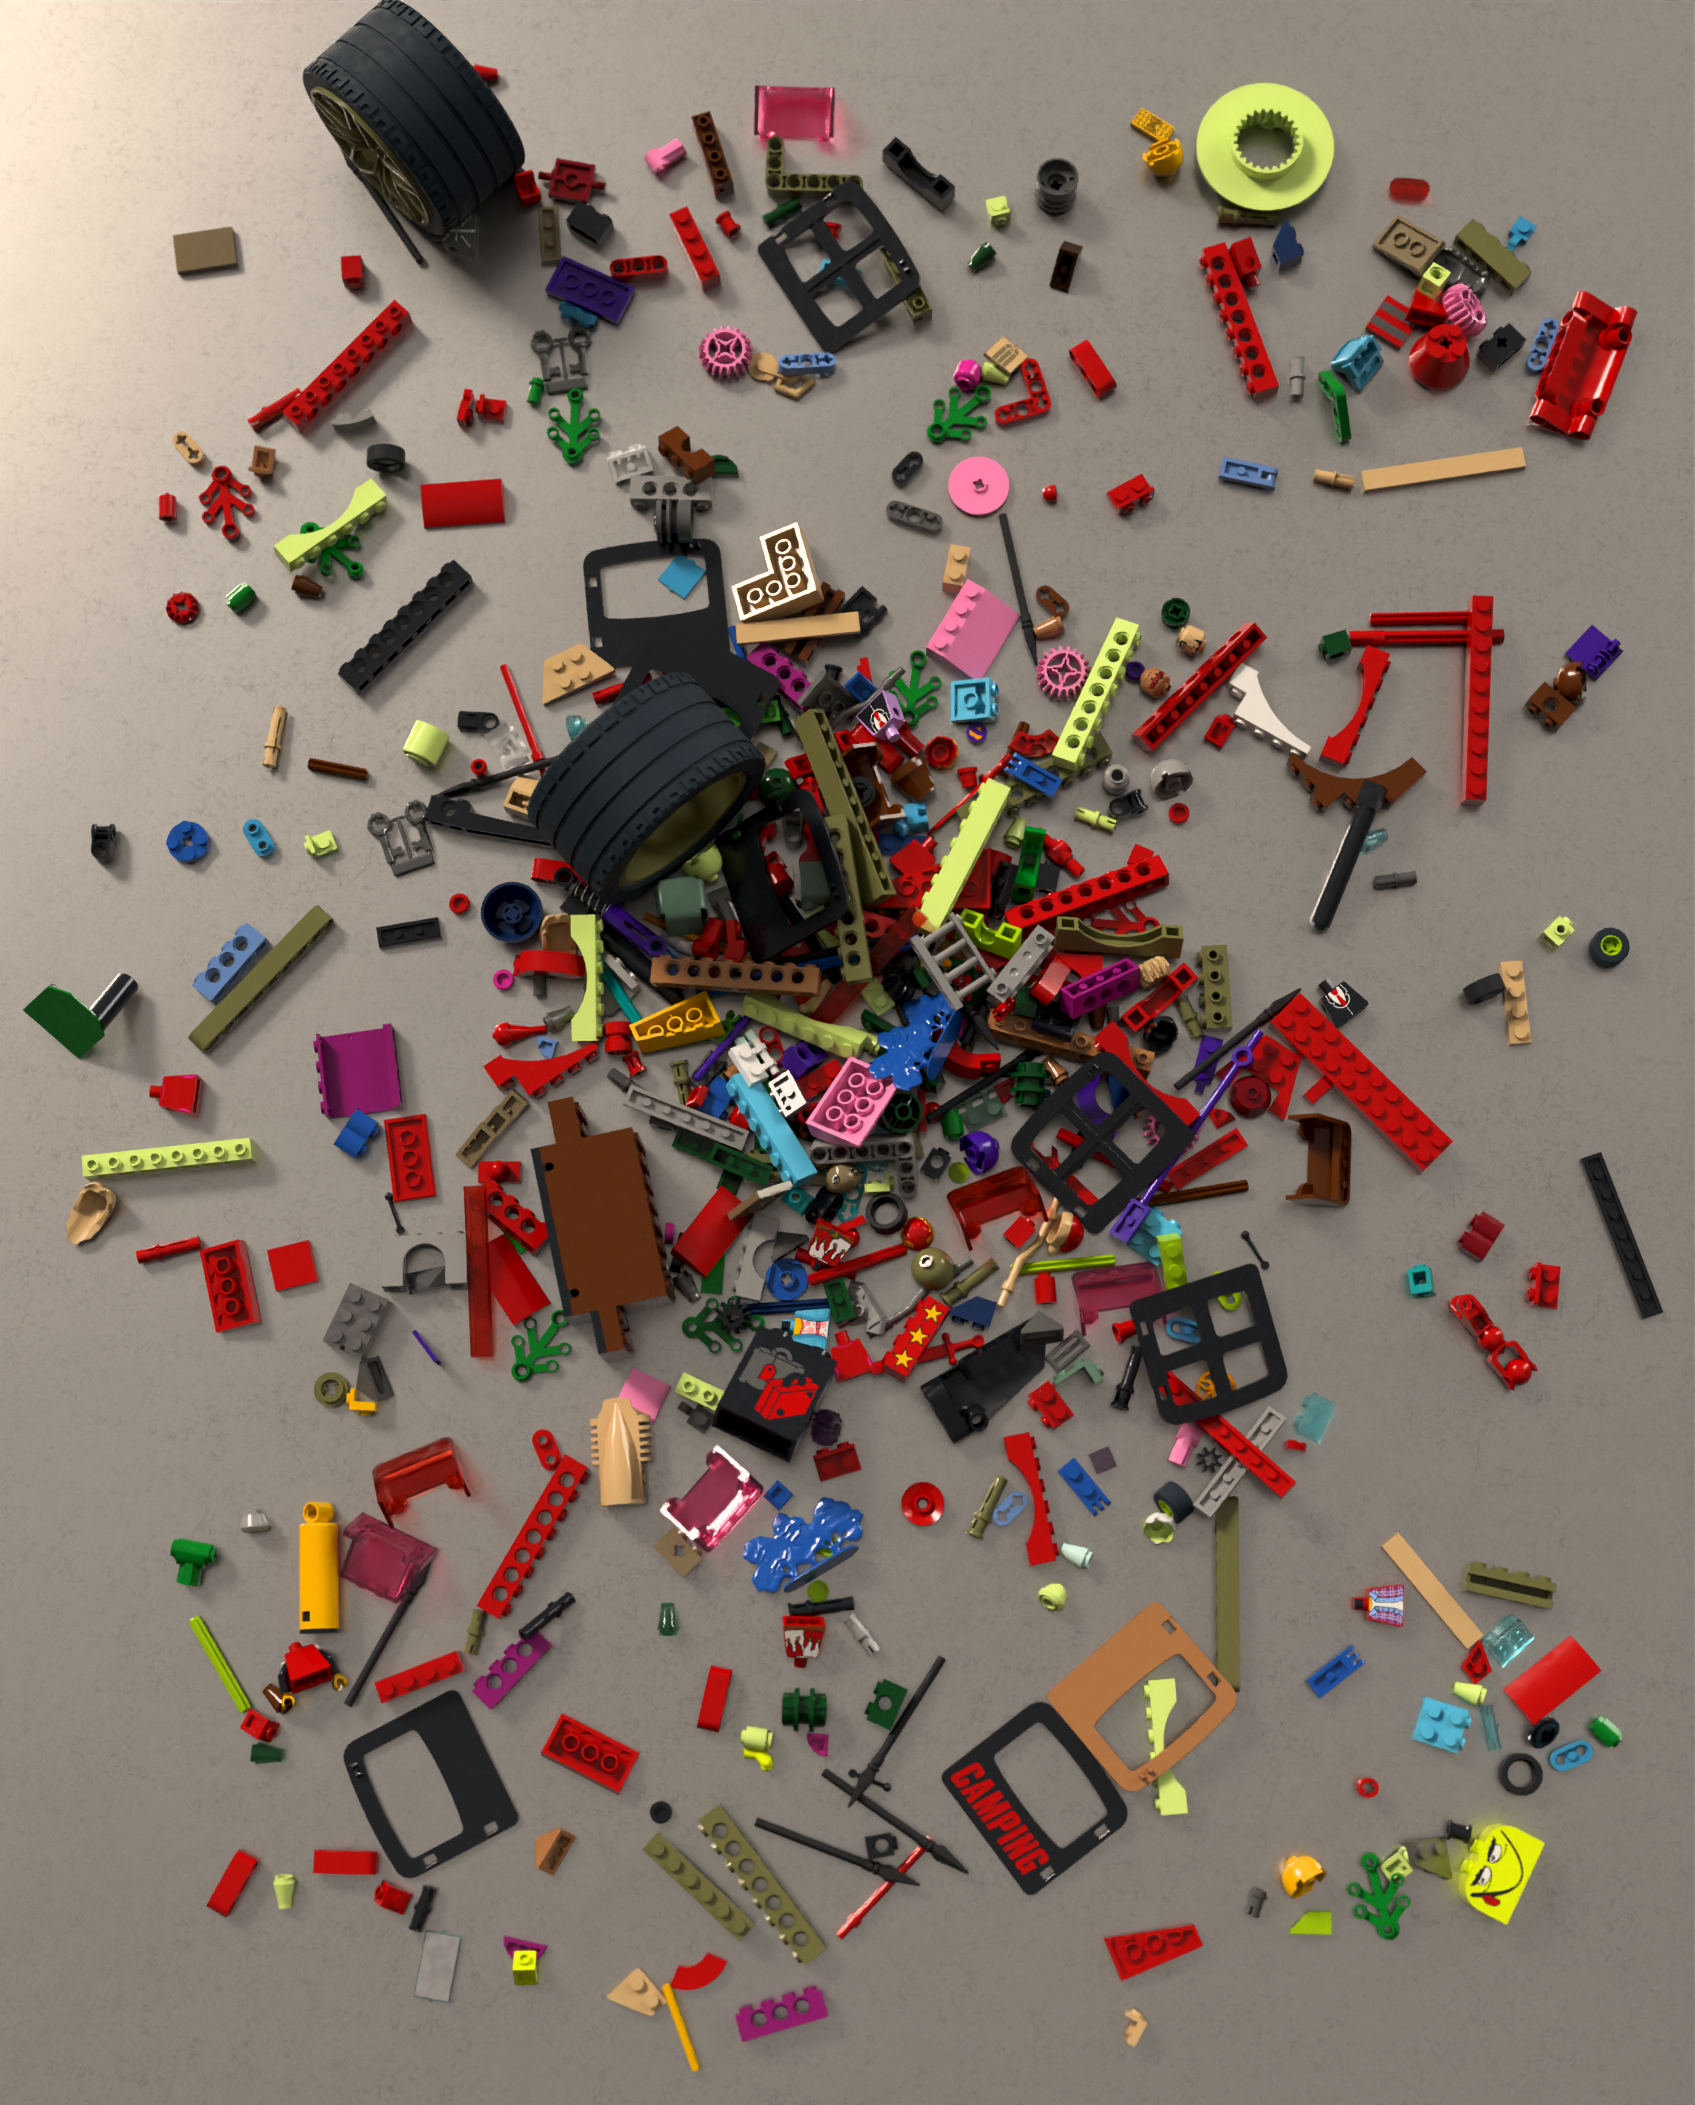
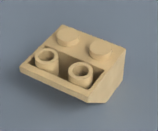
M523 774L519 775L510 787L503 807L505 811L529 820L527 813L528 804L539 780Z

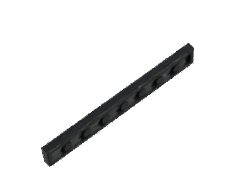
M1599 1152L1581 1158L1580 1162L1641 1319L1663 1313L1602 1153Z

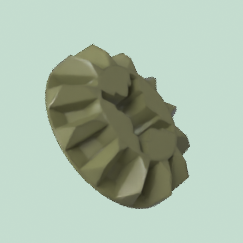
M334 1372L321 1375L314 1385V1395L318 1402L329 1407L341 1404L346 1398L349 1389L346 1379ZM326 1383L331 1386L338 1385L335 1389L336 1397L331 1393L325 1394L328 1391Z

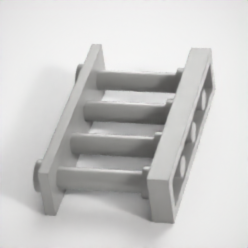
M952 912L947 915L950 922L925 938H920L917 934L908 942L954 1012L963 1007L961 1003L963 998L988 982L992 984L998 975L993 968L989 969L962 927L964 922L961 917ZM955 929L961 940L936 956H931L927 950L929 944ZM964 947H967L972 958L949 973H942L938 967L940 963ZM978 965L984 975L962 990L954 991L950 986L952 980Z
M1037 925L986 990L990 995L985 1001L992 1007L997 1008L1000 1002L1004 1004L1008 997L1014 999L1019 993L1020 988H1023L1052 951L1053 946L1050 944L1055 937L1040 925Z

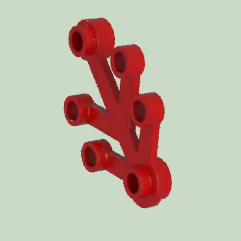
M217 466L212 472L213 481L205 492L199 495V501L204 506L210 505L212 503L211 496L219 487L220 495L208 511L202 514V520L207 525L213 524L216 513L223 506L225 524L222 527V534L227 540H235L239 536V529L234 524L231 504L242 510L246 517H252L255 514V509L253 505L246 504L231 494L228 485L238 490L241 497L245 499L251 497L252 490L248 485H243L232 478V472L228 467ZM221 474L226 475L223 479H219V476ZM244 489L249 490L247 494H242V491ZM204 497H209L207 501H202ZM247 508H252L251 512L246 513L245 510ZM206 516H212L210 520H205ZM229 531H235L233 535H228Z
M1133 899L1125 901L1124 910L1132 913L1139 922H1131L1117 905L1105 909L1110 911L1117 920L1095 919L1093 914L1079 918L1082 921L1089 920L1091 922L1089 926L1093 928L1118 929L1114 934H1126L1130 930L1140 933L1147 931V925H1152L1153 928L1160 925L1157 919L1146 917ZM1132 903L1134 908L1128 909L1126 904Z

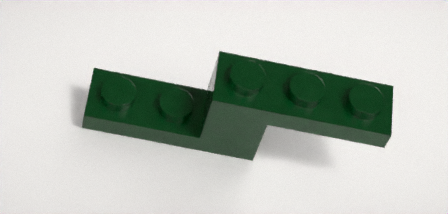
M866 1009L861 1014L862 1026L870 1032L875 1031L880 1034L890 1032L896 1027ZM920 1069L922 1083L919 1086L921 1089L928 1093L933 1092L937 1094L941 1089L940 1079L935 1078V1080L930 1081L927 1077V1072Z
M682 1128L678 1129L672 1144L675 1148L767 1187L775 1168L735 1149Z

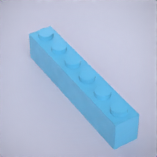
M741 1073L733 1075L726 1084L728 1094L734 1099L740 1113L744 1115L750 1129L754 1131L759 1139L761 1147L769 1155L771 1163L777 1168L782 1181L790 1180L793 1185L792 1189L811 1182L817 1170L786 1120L781 1116L762 1082L749 1087Z

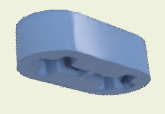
M1020 1491L1010 1494L993 1512L995 1524L998 1526L1008 1525L1026 1507V1495ZM1013 1496L1017 1498L1021 1496L1023 1498L1021 1501L1023 1505L1021 1507L1019 1505H1016L1013 1509L1010 1507L1014 1502ZM1008 1508L1010 1510L1006 1516L1008 1520L1006 1522L1003 1520L999 1522L997 1520L999 1517L997 1512L1003 1513Z

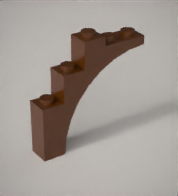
M1295 754L1286 763L1288 771L1293 776H1298L1302 780V785L1308 791H1313L1309 798L1310 804L1315 810L1321 811L1323 814L1340 798L1343 799L1346 807L1355 811L1357 806L1355 802L1365 779L1383 785L1388 789L1382 807H1386L1389 810L1427 772L1413 757L1400 767L1385 774L1356 779L1336 777L1321 772L1306 764Z

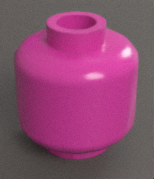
M962 360L959 362L953 375L956 385L962 390L976 388L981 378L982 368L974 360Z

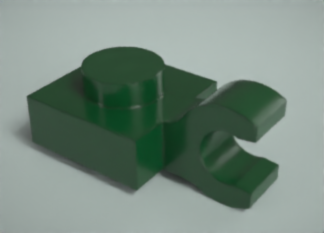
M920 966L912 970L917 989L922 992L930 989L932 980L926 970L922 971Z

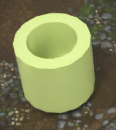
M416 720L403 747V752L416 763L427 767H435L450 736L431 724Z

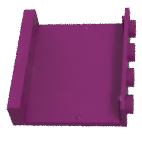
M391 1023L383 1024L381 1029L325 1037L316 1034V1040L313 1041L314 1051L318 1053L319 1061H316V1070L321 1076V1081H318L319 1093L323 1094V1102H320L322 1114H325L328 1119L350 1117L356 1109L364 1114L404 1109L395 1031Z

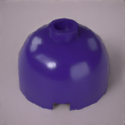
M975 1131L961 1137L960 1151H965L967 1157L963 1159L970 1170L975 1174H983L996 1165L999 1159L1000 1146L995 1138L983 1131Z

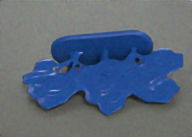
M941 992L936 995L925 994L917 999L905 1002L903 1004V1014L908 1019L909 1026H897L890 1032L877 1034L879 1046L887 1049V1053L875 1058L868 1070L874 1079L892 1076L895 1088L908 1091L911 1087L922 1083L920 1069L927 1065L928 1079L930 1081L935 1080L958 1037L962 1025L961 1010L958 1009L953 1012ZM952 1014L947 1022L946 1016ZM937 1015L941 1019L939 1023L942 1024L935 1023L933 1017ZM943 1029L937 1043L932 1042L930 1039L932 1033ZM934 1047L928 1060L924 1057V1054ZM915 1062L921 1063L918 1066L914 1065Z
M826 1497L821 1498L814 1508V1517L810 1524H805L801 1517L794 1516L789 1518L788 1515L778 1512L772 1524L775 1533L774 1537L759 1536L747 1541L744 1546L743 1558L752 1564H758V1568L752 1577L757 1591L765 1590L766 1592L775 1593L779 1589L781 1580L785 1577H790L793 1579L785 1585L784 1592H792L849 1559L858 1551L859 1547L857 1545H850L840 1550V1546L844 1540L856 1541L862 1537L863 1530L860 1526V1521L863 1514L858 1509L852 1510L847 1502L835 1501ZM837 1531L839 1539L835 1541L836 1545H833L832 1535ZM845 1531V1532H846V1536L843 1538V1537H842V1532ZM829 1541L830 1546L825 1545L824 1542ZM821 1548L831 1549L833 1555L820 1563L816 1561L814 1556L817 1550ZM811 1563L813 1565L810 1569L797 1575V1566L799 1564ZM783 1567H787L790 1572H784Z

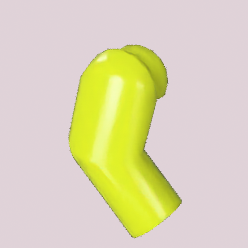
M744 1749L745 1759H756L761 1764L763 1771H770L772 1769L773 1758L766 1750Z

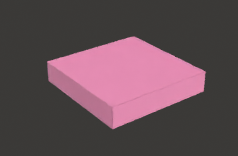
M632 1368L619 1398H630L633 1408L649 1414L650 1422L648 1423L653 1425L672 1386Z

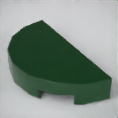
M724 455L711 456L715 461V475L713 476L739 477L738 468L729 457Z

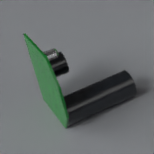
M120 973L90 1008L72 993L58 989L55 984H50L23 1011L79 1059L105 1036V1029L138 991V984L131 976Z

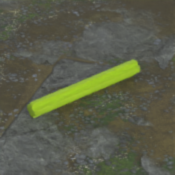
M1110 1254L1029 1262L1023 1264L1018 1276L1115 1266L1116 1261L1115 1256ZM1011 1264V1265H1010V1272H1011V1270H1012L1014 1264Z
M196 1616L189 1621V1625L239 1712L244 1713L251 1708V1704L201 1617Z

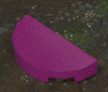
M504 1936V1947L512 1960L514 1959L515 1951H536V1960H538L545 1953L548 1946Z

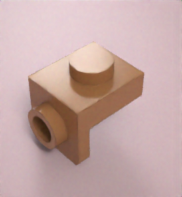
M255 445L252 466L248 468V471L254 472V476L266 477V475L273 473L276 449Z

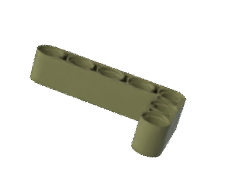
M773 136L767 141L765 184L767 195L770 198L793 199L797 197L798 199L820 200L832 192L831 186H839L844 182L857 183L863 189V180L858 175L785 173L784 140L781 137ZM775 147L780 148L778 151L772 150ZM779 166L778 169H772L771 167ZM773 184L779 185L776 188L770 187ZM798 185L799 187L791 188L790 186ZM812 185L819 186L816 189L811 188ZM834 196V197L831 198L830 200H838V199L836 198V196Z

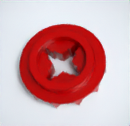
M181 591L180 593L173 594L167 600L165 608L172 621L184 624L196 617L199 604L192 594ZM183 603H185V606L188 610L182 609L181 611H179V608L176 606V604L182 605Z

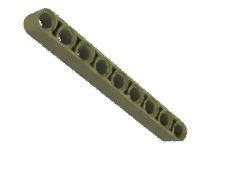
M319 905L314 906L191 1032L188 1039L203 1053L208 1052L331 926L333 918Z
M1228 1496L1215 1513L1216 1669L1233 1687L1235 1693H1239L1238 1496ZM1216 1677V1686H1217V1685L1220 1683V1681H1219L1218 1678Z

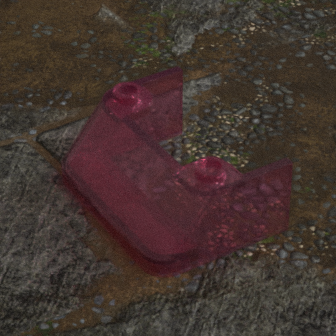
M1151 1262L1080 1271L1071 1277L1077 1318L1082 1336H1086L1085 1324L1094 1323L1099 1318L1098 1312L1128 1308L1134 1300L1163 1291L1156 1265ZM1166 1315V1316H1164V1317L1161 1318L1163 1324H1167V1315Z

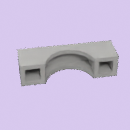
M755 1213L754 1218L750 1217L747 1230H751L749 1238L744 1239L742 1248L745 1251L744 1259L740 1258L737 1271L741 1272L739 1280H734L732 1289L737 1298L761 1303L766 1282L754 1269V1257L763 1245L776 1241L781 1222L780 1218Z

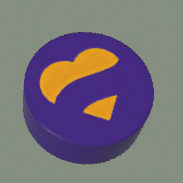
M979 722L970 724L966 731L967 739L973 744L984 742L987 737L986 727Z

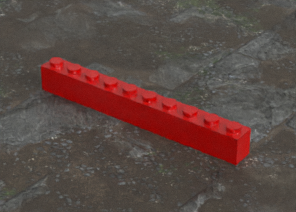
M1473 595L1468 601L1461 804L1482 805L1487 800L1493 596Z

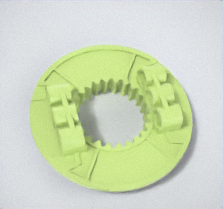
M1256 83L1230 91L1211 106L1204 116L1198 131L1196 154L1201 173L1215 193H1218L1227 201L1246 209L1276 211L1301 204L1321 187L1332 165L1334 139L1325 115L1307 96L1287 86L1272 83ZM1258 124L1264 128L1278 127L1284 131H1290V137H1294L1293 144H1295L1291 159H1287L1286 164L1281 163L1279 168L1273 166L1272 170H1269L1267 166L1261 170L1260 165L1254 168L1252 162L1247 164V158H1241L1242 152L1238 151L1239 145L1237 140L1241 129L1244 130L1246 125Z

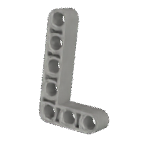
M909 1133L867 1135L861 1146L867 1148L864 1151L859 1150L857 1147L830 1144L820 1139L814 1140L811 1145L810 1158L816 1164L896 1159L899 1192L905 1197H912L917 1193L918 1169L915 1140ZM907 1143L910 1146L907 1148H903L900 1146V1144ZM884 1144L887 1145L889 1148L881 1149L879 1146ZM842 1147L845 1148L846 1151L839 1152L837 1151V1148ZM816 1149H822V1150H824L825 1152H824V1153H817L815 1150H816ZM910 1163L912 1166L904 1167L902 1164ZM911 1182L913 1186H905L904 1183Z

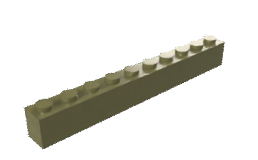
M809 709L794 720L797 733L800 736L804 751L807 754L811 769L814 772L830 815L846 814L848 817L862 899L866 906H880L897 893L824 709Z

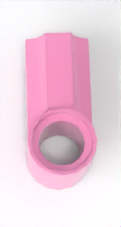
M676 138L660 149L654 148L645 155L644 160L654 174L658 176L666 172L670 164L686 155V150L681 141Z
M1189 1423L1182 1424L1168 1461L1185 1468L1194 1447H1197L1204 1431Z

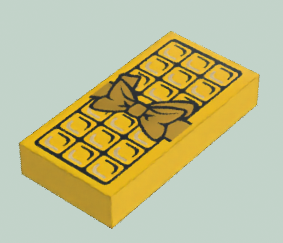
M1142 107L1130 124L1131 127L1156 142L1170 138L1175 130V127Z

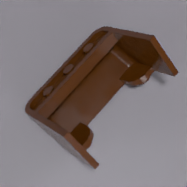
M1319 1113L1288 1115V1120L1300 1123L1298 1129L1299 1136L1303 1141L1309 1142L1308 1182L1300 1184L1297 1189V1195H1286V1200L1305 1205L1346 1206L1350 1200L1352 1132L1349 1123Z

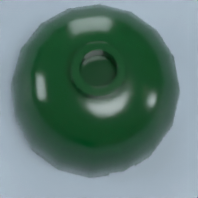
M773 768L763 774L757 786V794L761 803L768 806L782 799L793 790L798 789V784L789 771L783 768ZM788 801L781 805L782 810L790 806Z

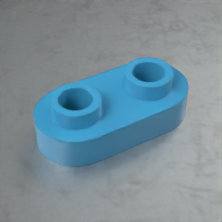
M560 302L558 310L561 312V316L568 319L573 317L579 320V324L590 327V324L595 325L597 319L595 314L570 303Z
M257 819L248 820L243 826V833L254 852L261 858L272 856L275 851V844L264 825ZM252 826L257 827L254 832H250ZM261 844H267L266 848L260 849Z
M1173 1317L1167 1322L1166 1332L1171 1338L1192 1344L1200 1342V1337L1196 1338L1193 1335V1332L1198 1330L1196 1321ZM1173 1325H1179L1180 1331H1173Z
M1577 1740L1554 1750L1550 1755L1549 1761L1555 1770L1567 1771L1588 1762L1593 1756V1748L1587 1741ZM1579 1747L1584 1749V1754L1581 1756L1577 1753ZM1560 1755L1564 1758L1562 1764L1557 1762V1757Z

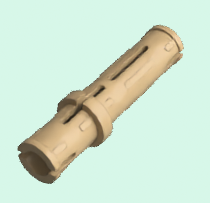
M282 706L273 707L268 741L264 745L266 751L262 764L267 768H276L278 751L281 750L280 739L287 711Z

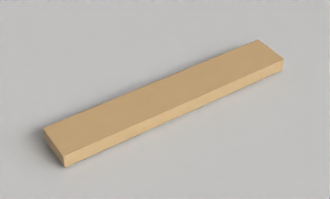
M858 612L735 624L737 646L860 633Z
M1396 1533L1381 1546L1466 1649L1470 1648L1484 1636L1399 1533Z

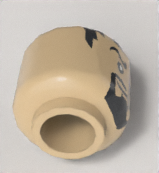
M1188 625L1186 628L1182 627L1176 640L1180 650L1193 656L1198 651L1203 652L1208 641L1205 640L1206 633L1192 625Z

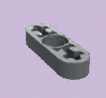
M891 501L886 507V515L891 521L931 534H937L943 528V519L937 513L900 501ZM895 507H898L899 512H897L896 515H893L892 510H894ZM904 510H907L904 519L902 513H904ZM911 513H918L921 518L917 522H912L909 519V515ZM924 516H927V517H926V521H925V525H922V523H923V521H924ZM937 520L938 525L931 527L930 522Z

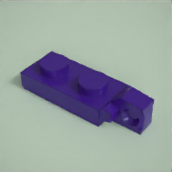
M1203 1034L1194 1068L1218 1050L1223 1044V1039ZM1218 1060L1193 1079L1197 1081L1195 1093L1203 1094L1205 1085H1211Z

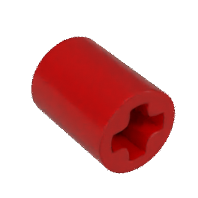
M169 493L159 496V520L166 522L176 520V496Z

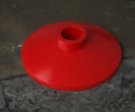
M918 1482L911 1485L902 1496L901 1507L903 1514L910 1522L920 1526L936 1522L944 1510V1498L941 1491L935 1485L927 1482ZM921 1500H925L927 1502V1506L925 1508L919 1507V1502Z

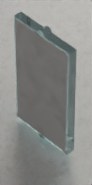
M426 1930L413 1997L428 1999L430 2002L450 2003L462 1936L446 1934V1931L441 1933Z

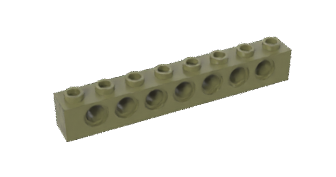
M1099 732L1093 736V744L1085 752V754H1093L1095 758L1093 760L1085 759L1082 766L1079 765L1077 772L1054 765L1052 758L1038 766L1050 773H1056L1059 778L1063 779L1060 786L1066 787L1073 783L1076 777L1080 775L1085 777L1093 771V768L1097 766L1103 767L1110 763L1113 752L1102 733ZM1015 778L1004 783L1003 785L1011 788V794L1013 792H1020L1022 798L1014 799L1010 796L997 823L1002 821V817L1008 814L1012 816L1018 813L1022 806L1035 804L1038 798L1044 794ZM972 801L956 809L955 815L960 824L963 819L967 820L970 814L968 809Z
M846 814L824 817L831 837L834 835L841 836L840 841L834 843L837 855L844 856V860L840 865L843 875L847 876L846 886L851 897L847 914L837 921L838 926L834 927L836 939H840L841 947H838L839 959H843L844 967L841 968L842 979L846 980L849 986L873 982V971L848 817ZM852 916L854 917L853 922L845 925L843 923L844 918ZM849 937H857V942L854 945H847L846 942ZM853 957L860 958V963L856 966L850 965V960Z
M721 1803L699 1820L701 1825L698 1828L705 1837L708 1835L714 1842L711 1845L717 1854L725 1856L727 1859L725 1864L732 1873L736 1871L741 1879L738 1882L745 1891L749 1889L754 1895L751 1899L758 1909L763 1908L767 1913L765 1918L772 1927L777 1926L781 1932L778 1936L785 1945L790 1944L794 1949L792 1955L799 1964L803 1962L806 1966L827 1949L825 1943ZM718 1825H723L727 1829V1834L723 1838L715 1834V1828ZM731 1843H736L740 1846V1853L736 1856L731 1855L728 1851ZM750 1861L754 1866L753 1872L749 1874L744 1873L741 1868L742 1863ZM756 1880H765L767 1889L762 1892L758 1891L755 1888ZM776 1897L780 1900L781 1905L778 1909L774 1910L769 1907L768 1900L770 1898ZM783 1916H791L794 1919V1925L789 1928L784 1927L781 1921ZM799 1933L805 1934L808 1939L807 1943L803 1946L795 1942V1936Z

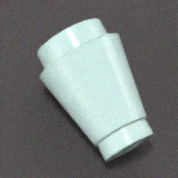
M1064 1543L1059 1555L1079 1568L1084 1567L1087 1569L1092 1560L1093 1552L1089 1551V1548Z

